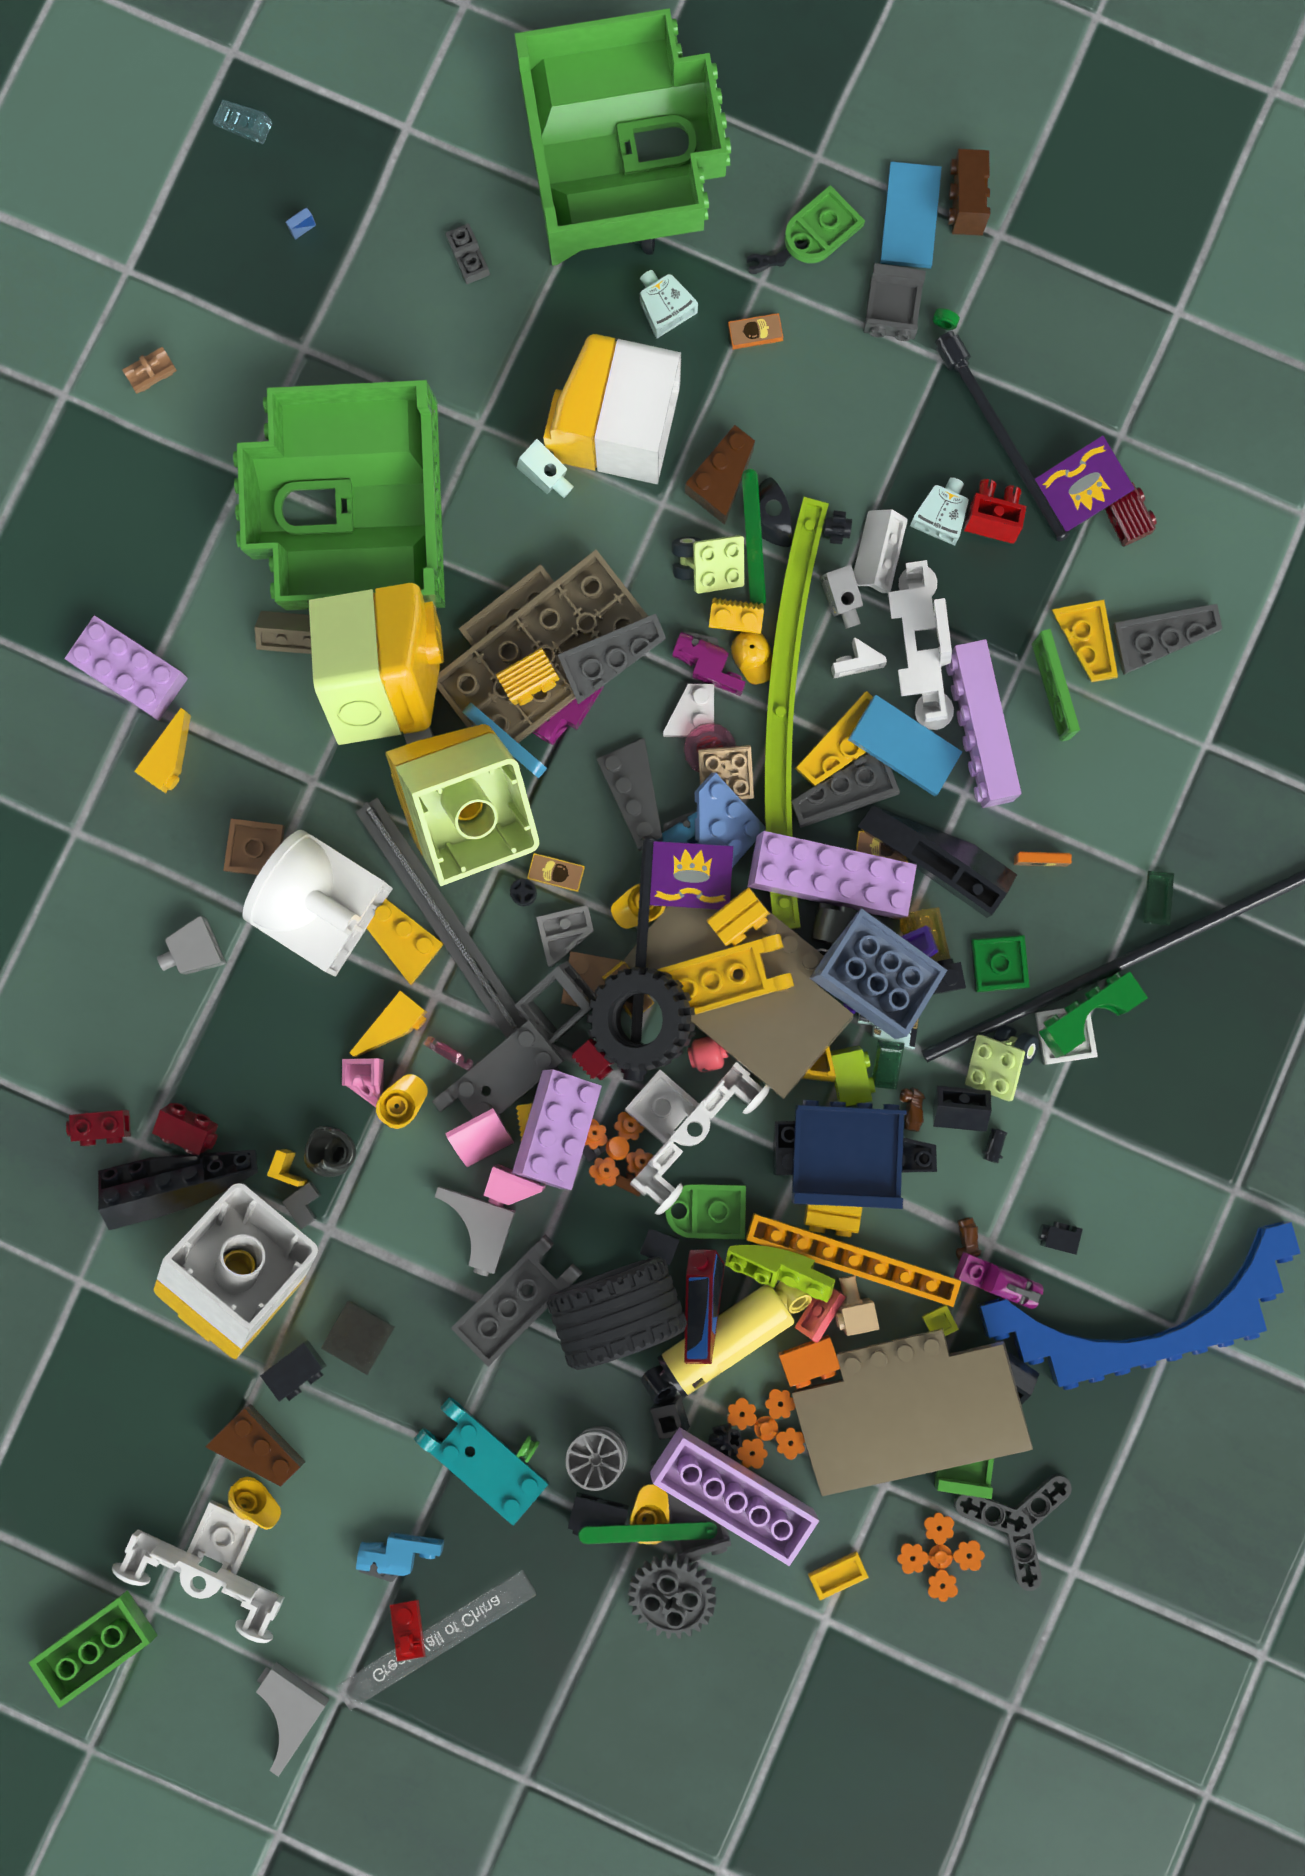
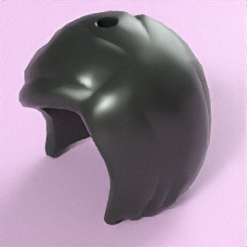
M319 1126L312 1131L304 1151V1161L307 1168L319 1176H339L345 1173L354 1162L356 1147L353 1140L341 1130L328 1126Z

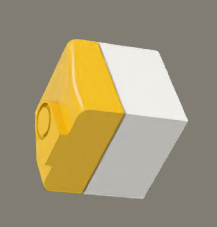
M599 334L588 336L563 390H555L543 437L545 447L552 451L562 464L594 471L597 468L598 472L658 484L680 389L681 352L622 339L616 341V338Z
M237 1183L232 1185L163 1258L154 1286V1293L178 1313V1317L205 1340L214 1343L229 1357L237 1359L302 1284L318 1253V1248L311 1239L247 1186Z

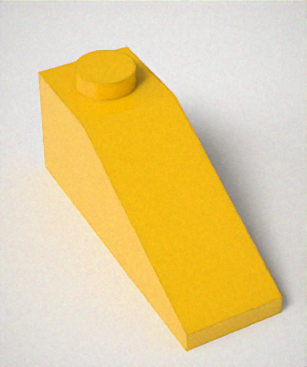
M180 708L134 771L164 793L175 788L180 779L178 776L182 771L191 715L182 708Z
M399 991L350 1051V1054L358 1057L411 1033L413 1029L418 1031L427 1020L424 1017L427 1011L404 992Z

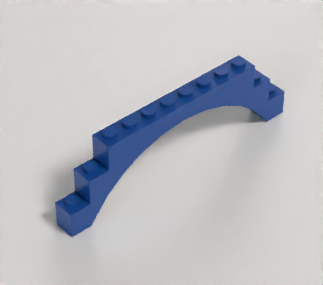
M1281 1221L1259 1227L1244 1263L1229 1285L1206 1308L1179 1325L1149 1336L1125 1340H1102L1062 1333L1035 1321L1002 1297L978 1303L977 1307L987 1337H993L994 1341L1010 1337L1009 1333L1012 1332L1019 1359L1024 1363L1028 1362V1365H1035L1044 1362L1043 1357H1047L1054 1384L1058 1387H1063V1390L1078 1387V1382L1089 1380V1383L1102 1381L1105 1379L1104 1375L1114 1373L1115 1376L1130 1373V1368L1140 1366L1141 1369L1156 1366V1361L1158 1360L1176 1361L1183 1358L1182 1354L1191 1351L1193 1355L1207 1352L1208 1347L1218 1345L1219 1348L1231 1346L1234 1344L1233 1340L1235 1339L1253 1340L1259 1338V1333L1267 1331L1258 1299L1261 1302L1271 1301L1277 1298L1276 1294L1284 1292L1275 1260H1277L1278 1264L1293 1260L1294 1255L1301 1253L1292 1222Z

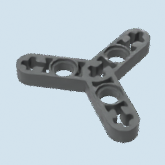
M1053 1474L1015 1507L992 1499L961 1494L956 1495L954 1507L959 1515L1007 1533L1016 1581L1024 1590L1033 1591L1040 1586L1042 1576L1032 1529L1069 1497L1072 1487L1069 1480L1063 1475ZM1055 1481L1058 1483L1064 1481L1062 1485L1064 1491L1062 1493L1055 1491L1051 1495L1054 1499L1051 1503L1049 1498L1042 1492L1046 1489L1050 1494L1055 1489L1053 1485ZM970 1498V1502L973 1505L980 1507L979 1517L976 1516L978 1512L975 1509L967 1508L966 1511H963L964 1508L960 1502ZM1035 1498L1044 1499L1045 1508L1043 1511H1032L1031 1502ZM991 1506L997 1507L1000 1512L998 1519L995 1521H989L985 1517V1511ZM1005 1511H1009L1007 1516L1014 1520L1021 1516L1024 1526H1018L1017 1530H1015V1526L1005 1520ZM1020 1543L1030 1545L1028 1556L1019 1557L1016 1554V1548ZM1018 1563H1028L1029 1571L1032 1575H1035V1577L1031 1578V1583L1027 1584L1022 1579V1577L1026 1576L1025 1567L1023 1565L1018 1566Z

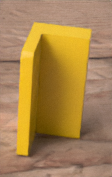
M287 1149L276 1150L267 1176L297 1187L306 1185L308 1181L288 1173L295 1157V1152Z

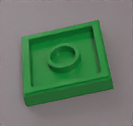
M1025 935L971 940L976 992L1030 988Z

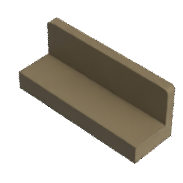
M261 611L255 625L256 649L312 654L310 615Z

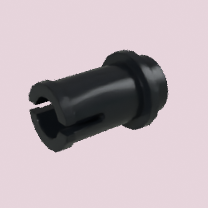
M991 1128L986 1150H982V1154H984L983 1159L999 1163V1159L1003 1158L1001 1152L1007 1132Z

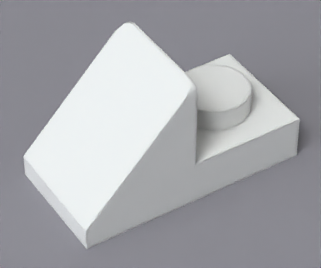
M854 638L852 647L855 658L852 659L851 656H844L836 659V663H833L831 671L834 679L884 668L887 661L885 656L859 639Z

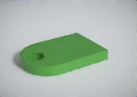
M830 185L790 219L784 236L785 245L795 259L804 263H817L830 256L864 226L865 220ZM797 240H807L808 247L806 249H798L794 242Z
M684 1185L681 1194L674 1204L681 1203L685 1205L687 1209L686 1215L683 1218L677 1219L671 1214L672 1206L666 1210L668 1224L677 1234L683 1237L745 1239L746 1185Z

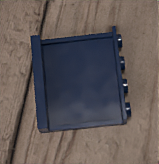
M803 1100L802 1105H796L792 1203L903 1209V1198L901 1197L904 1114L907 1115V1110H900V1105L883 1104V1109H873V1103H856V1108H846V1102L830 1101L829 1107L819 1106V1101Z

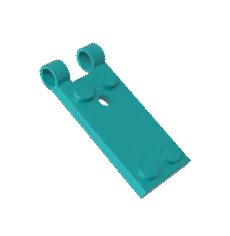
M449 1397L440 1408L448 1417L458 1423L443 1442L439 1441L429 1430L422 1428L414 1437L415 1442L425 1451L431 1453L514 1526L549 1485V1482L529 1464L524 1462L521 1457L518 1458L513 1450L479 1422L460 1403ZM471 1446L475 1449L473 1456L466 1455L465 1449Z

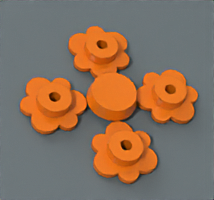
M621 1112L617 1117L618 1121L614 1124L615 1130L619 1131L618 1136L609 1140L605 1135L606 1127L599 1125L595 1119L591 1121L585 1145L594 1150L598 1146L606 1144V1152L610 1156L604 1160L597 1158L594 1161V1165L589 1168V1174L595 1178L597 1185L605 1184L611 1187L616 1183L619 1169L615 1167L614 1160H622L626 1157V1161L629 1164L627 1170L637 1176L653 1157L651 1153H645L643 1149H637L635 1152L628 1153L629 1144L627 1140H637L639 1133L644 1130V1127L626 1112Z
M772 1389L770 1391V1399H767L765 1402V1406L769 1409L770 1417L763 1416L757 1420L754 1414L756 1411L755 1405L749 1404L745 1398H739L735 1404L728 1406L730 1414L727 1416V1421L731 1423V1426L737 1425L740 1430H744L747 1425L753 1426L755 1424L754 1431L758 1438L752 1441L749 1439L743 1440L742 1446L737 1449L738 1455L736 1456L742 1460L744 1467L761 1468L764 1464L763 1459L768 1455L767 1450L763 1448L762 1440H772L775 1436L778 1443L777 1451L784 1453L787 1459H795L797 1453L801 1454L804 1452L805 1447L803 1443L805 1439L803 1433L800 1431L796 1432L792 1427L787 1428L786 1432L781 1431L778 1433V1424L774 1420L779 1419L781 1416L788 1418L791 1414L790 1411L796 1408L788 1390L781 1392L779 1389ZM780 1401L783 1402L781 1406L778 1405Z
M937 1512L934 1514V1517H927L925 1519L924 1526L927 1529L926 1537L933 1539L938 1545L931 1548L928 1556L925 1551H922L920 1544L912 1546L909 1543H905L901 1546L902 1554L897 1556V1561L902 1564V1570L906 1574H911L914 1570L917 1573L922 1572L923 1565L927 1564L928 1561H930L933 1567L940 1569L936 1572L935 1576H930L928 1579L930 1584L928 1594L932 1598H939L941 1602H946L948 1597L952 1598L957 1595L958 1588L955 1585V1576L949 1575L944 1569L954 1559L957 1563H960L959 1566L962 1570L971 1569L972 1571H977L981 1567L980 1560L984 1559L985 1554L980 1550V1544L976 1540H971L968 1543L960 1542L958 1545L959 1549L955 1550L952 1554L950 1548L942 1544L946 1542L947 1538L953 1537L954 1532L952 1528L954 1521L950 1516L943 1517L942 1513Z

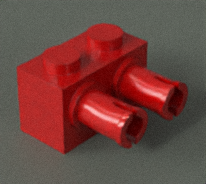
M983 479L980 481L979 493L975 494L968 508L964 531L1014 544L1023 528L1027 507L1018 504L1021 489L1016 487L1015 493H1013L1014 486H1007L1004 491L1003 500L994 498L996 482L991 480L990 487H988L989 479Z

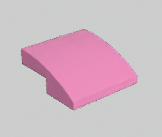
M493 1108L445 1133L466 1167L514 1143L510 1133Z

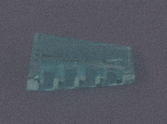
M223 99L212 122L220 128L260 144H264L272 126V121L265 112ZM230 110L233 111L229 121H226Z

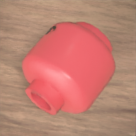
M709 1036L695 1039L691 1047L688 1048L692 1068H697L701 1073L721 1069L724 1066V1058L729 1057L728 1052Z

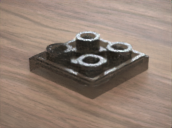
M349 1300L321 1349L368 1375L395 1326Z

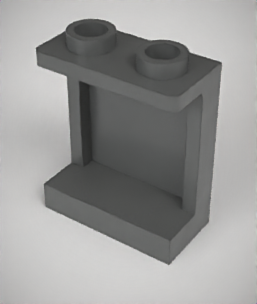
M874 264L864 333H869L877 338L892 336L899 341L915 339L926 270Z

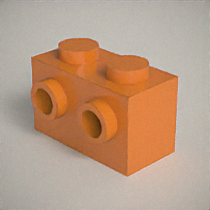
M828 1335L821 1337L818 1343L812 1340L778 1353L790 1387L795 1385L796 1389L810 1385L811 1379L821 1376L822 1380L833 1377L837 1374L836 1370L840 1369L837 1355Z

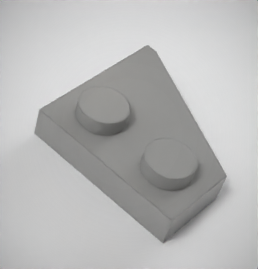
M588 905L536 917L548 967L555 965L594 932Z

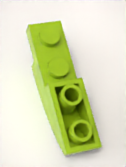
M760 1245L730 1246L727 1252L726 1266L737 1273H743L757 1282L773 1288L779 1280L789 1287L797 1288L815 1299L828 1303L835 1283V1279L813 1269L815 1260L795 1252Z

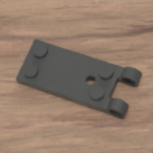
M530 1019L453 1085L437 1096L432 1103L442 1112L459 1098L474 1118L492 1108L500 1115L539 1082L542 1070L555 1069L565 1060ZM484 1086L490 1087L491 1094L489 1096L482 1093Z
M546 1234L451 1327L488 1367L548 1308L546 1302L551 1294L570 1286L583 1273L573 1263L556 1280L538 1262L554 1245ZM526 1284L533 1287V1292L530 1295H525L522 1291L523 1286Z

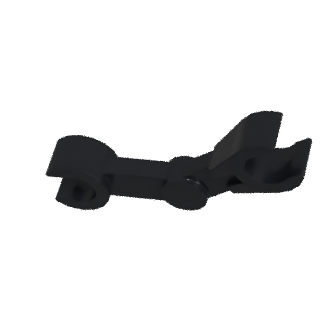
M807 240L802 244L794 242L798 249H806L808 246ZM787 248L772 256L751 254L747 257V263L755 261L759 265L749 267V273L757 274L772 266L782 267L792 255Z

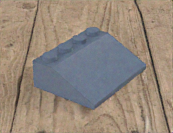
M860 909L823 956L810 979L894 1039L908 1036L947 970L865 910Z

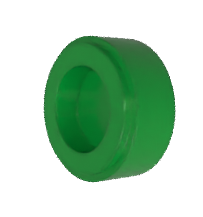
M938 308L932 320L935 325L942 329L954 330L957 328L960 317L951 310Z

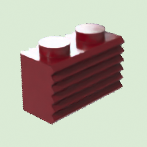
M1135 487L1136 490L1104 509L1123 547L1152 534L1156 529V517L1151 510L1147 511L1143 503L1145 496L1139 487Z
M590 1038L572 1054V1058L576 1059L580 1067H583V1071H587L586 1075H590V1079L598 1078L602 1081L613 1071L610 1067L613 1063L604 1059L606 1054L598 1052L594 1046L596 1041Z

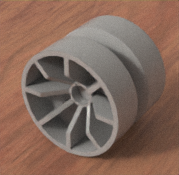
M594 1426L584 1430L567 1450L566 1469L570 1478L581 1488L590 1491H599L611 1486L618 1479L627 1464L628 1450L626 1443L619 1433L609 1427Z

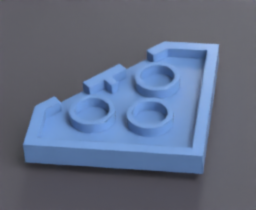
M711 773L695 791V802H697L695 840H697V844L733 846V868L756 841L757 835L765 831V826L717 773Z

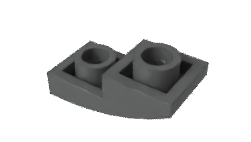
M469 223L445 233L466 284L490 275L488 266Z

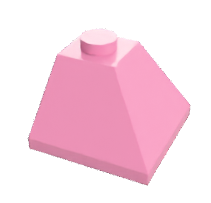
M497 1164L492 1168L484 1196L489 1197V1203L503 1207L504 1204L510 1205L542 1192L546 1184L512 1174V1169Z

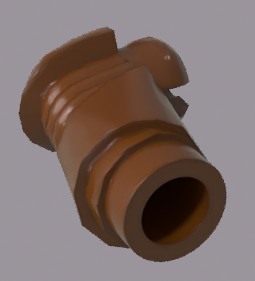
M914 1087L910 1088V1090L908 1088L902 1089L900 1100L907 1102L904 1129L919 1132L922 1123H924L922 1102L926 1098L921 1091Z
M973 1217L958 1220L963 1247L956 1249L957 1259L960 1261L963 1252L979 1257L982 1250H979L978 1226H976Z

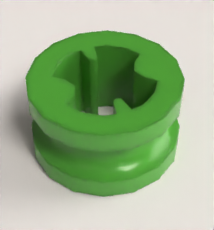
M528 1435L516 1456L518 1458L524 1457V1462L528 1463L540 1442L538 1440L536 1442L532 1441L531 1436Z

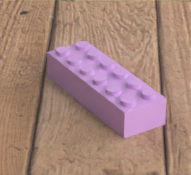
M987 640L956 645L952 650L951 663L946 665L948 676L952 675L954 685L951 686L953 700H958L960 710L957 711V719L959 725L964 726L966 736H963V746L966 752L969 751L971 757L968 767L971 777L975 776L977 787H974L976 801L981 802L982 808L1013 802L1022 793Z
M763 831L756 837L747 887L827 903L838 907L844 906L857 911L863 909L870 914L899 920L907 917L909 913L917 864Z
M680 1427L650 1471L654 1485L788 1566L791 1565L819 1522L813 1508Z

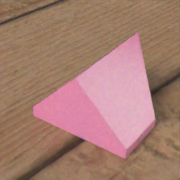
M342 1059V1086H347L376 1107L380 1096L383 1094L384 1060Z

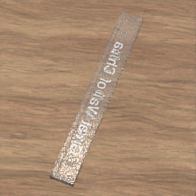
M522 1570L423 1631L426 1657L397 1662L396 1649L337 1684L336 1688L349 1710H352L530 1600L537 1593Z

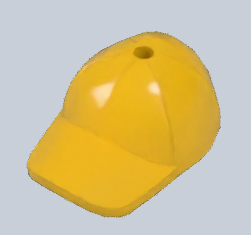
M741 632L732 641L731 653L733 660L750 684H763L770 680L771 647L762 633Z
M640 883L631 887L611 906L612 916L622 928L629 929L638 926ZM650 905L649 922L657 919L664 912L666 906Z
M407 1074L400 1078L380 1096L376 1104L378 1118L388 1127L394 1129L403 1128L408 1125L417 1115L427 1096L428 1089L421 1078L413 1074ZM399 1104V1108H395L394 1105Z
M243 1477L230 1487L228 1502L237 1517L242 1520H250L263 1529H271L276 1525L281 1515V1508L261 1482L252 1477Z
M654 1484L643 1486L637 1494L630 1514L629 1524L670 1523L668 1494L666 1491ZM649 1541V1542H638V1543H640V1544L643 1543V1544H652V1545H655V1544L660 1543V1542H662V1541Z

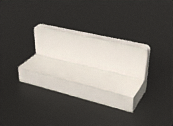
M892 509L868 511L854 568L857 586H870L881 593L891 591L908 520Z

